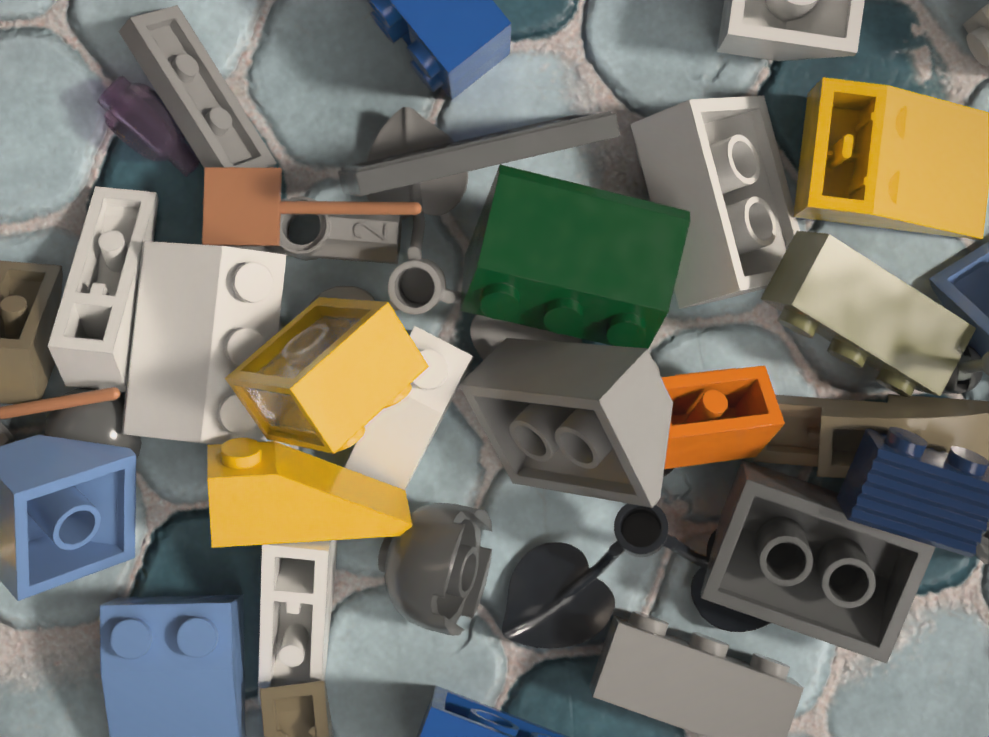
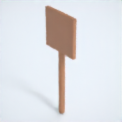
M205 167L202 245L280 246L281 214L418 215L422 207L418 202L281 201L282 168Z

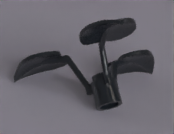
M674 468L664 469L663 478L670 474ZM627 503L619 510L614 521V533L617 541L590 568L583 552L567 543H545L536 546L526 553L515 567L509 583L502 633L509 640L535 648H564L588 641L604 629L615 609V598L612 591L597 577L624 552L635 557H648L657 553L662 547H666L688 561L701 566L691 581V597L699 614L709 624L729 632H746L762 628L771 623L701 598V590L716 530L708 540L705 556L685 545L675 536L668 534V521L659 506L655 504L651 508Z

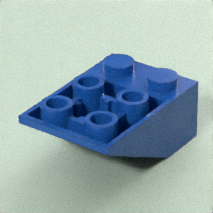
M367 0L373 9L370 15L384 35L393 44L402 38L408 45L406 49L413 58L410 61V65L427 88L434 92L441 87L451 100L510 54L511 22L493 0Z

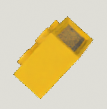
M318 297L226 376L225 380L267 440L335 454L354 445L365 433L364 426L383 408L393 406L404 399L411 391L412 385L410 383L429 366L389 302Z

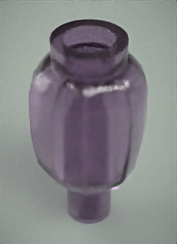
M122 75L99 97L97 104L106 111L104 117L109 129L123 143L143 158L154 162L169 161L186 178L201 164L193 149L185 142L186 138L157 92L147 84L131 83Z

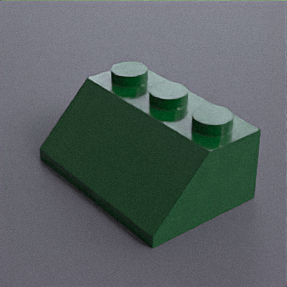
M500 164L465 253L460 311L606 345L649 349L669 312L691 221L690 211Z

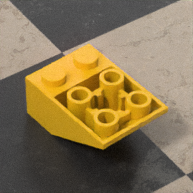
M823 77L808 92L793 217L975 240L983 239L989 189V112L889 85Z

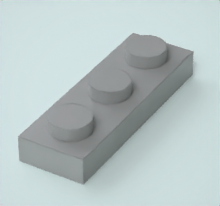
M178 5L130 17L119 31L120 35L204 168H273L277 164Z

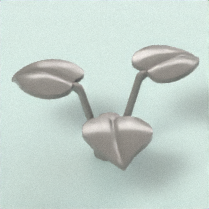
M403 107L382 127L374 140L367 161L454 141L413 108ZM468 172L366 195L369 202H418L422 207L420 214L413 215L411 243L407 251L408 261L396 267L388 281V294L391 299L389 304L395 313L401 310L408 314H422L432 309L440 301L448 304L461 303V292L446 288V278L442 269L433 261L422 258V245L425 229L424 214L438 216L454 209L467 189ZM402 215V220L412 215ZM336 286L317 295L310 304L318 297L375 301V299L362 288ZM475 315L470 327L473 345L483 360L506 338L582 344V339L481 315Z

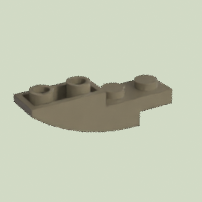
M888 394V403L775 395L785 424L757 457H754V462L818 467L817 477L845 478L866 429L871 428L878 433L883 432L887 434L890 427H897L922 437L928 443L926 448L932 447L939 452L949 453L952 446H958L976 452L989 461V401L911 396L908 398L903 395Z

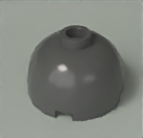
M433 503L419 507L410 514L412 527L404 534L384 538L378 555V568L381 572H385V587L393 606L410 623L427 630L451 636L460 635L464 629L456 624L461 615L473 618L486 586L492 549L480 546L481 529L492 531V523L486 510L451 503Z

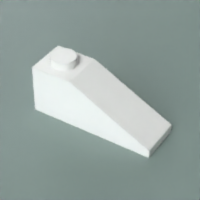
M97 186L94 188L48 343L49 351L65 386L92 389L116 387L121 392H126L142 242H154L159 202L157 192Z
M414 326L410 337L429 367L410 383L412 385L411 391L404 399L393 406L383 408L364 426L365 433L356 442L344 467L406 490L459 388V384L464 379L473 361L472 355Z
M337 540L262 545L258 705H261L260 688L325 681L336 570Z

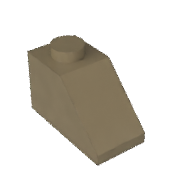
M0 261V403L19 404L42 400L55 365L48 348V343L61 303L62 265Z

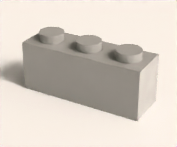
M632 611L629 620L613 616L589 685L594 698L704 737L788 736L804 689L793 678L787 676L790 666L753 653L750 663L726 655L729 648L727 643L697 632L692 633L690 642L666 634L669 623L638 611Z

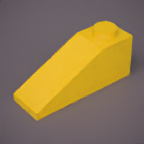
M234 438L223 444L207 445V481L212 548L401 536L412 527L406 491L275 441L258 442L251 438Z

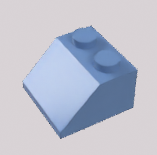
M35 435L0 446V581L17 601L135 558L136 454L130 448L45 435Z

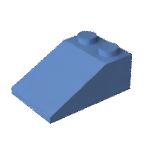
M243 595L117 597L100 605V672L110 737H246Z

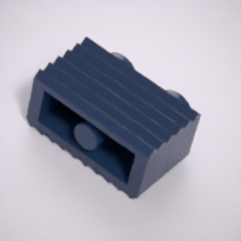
M890 427L887 434L883 432L878 433L871 428L866 429L836 498L847 520L964 556L973 557L976 555V546L981 543L982 534L987 531V522H989V461L976 452L958 446H952L949 453L939 452L932 447L926 448L928 444L926 440L902 428Z

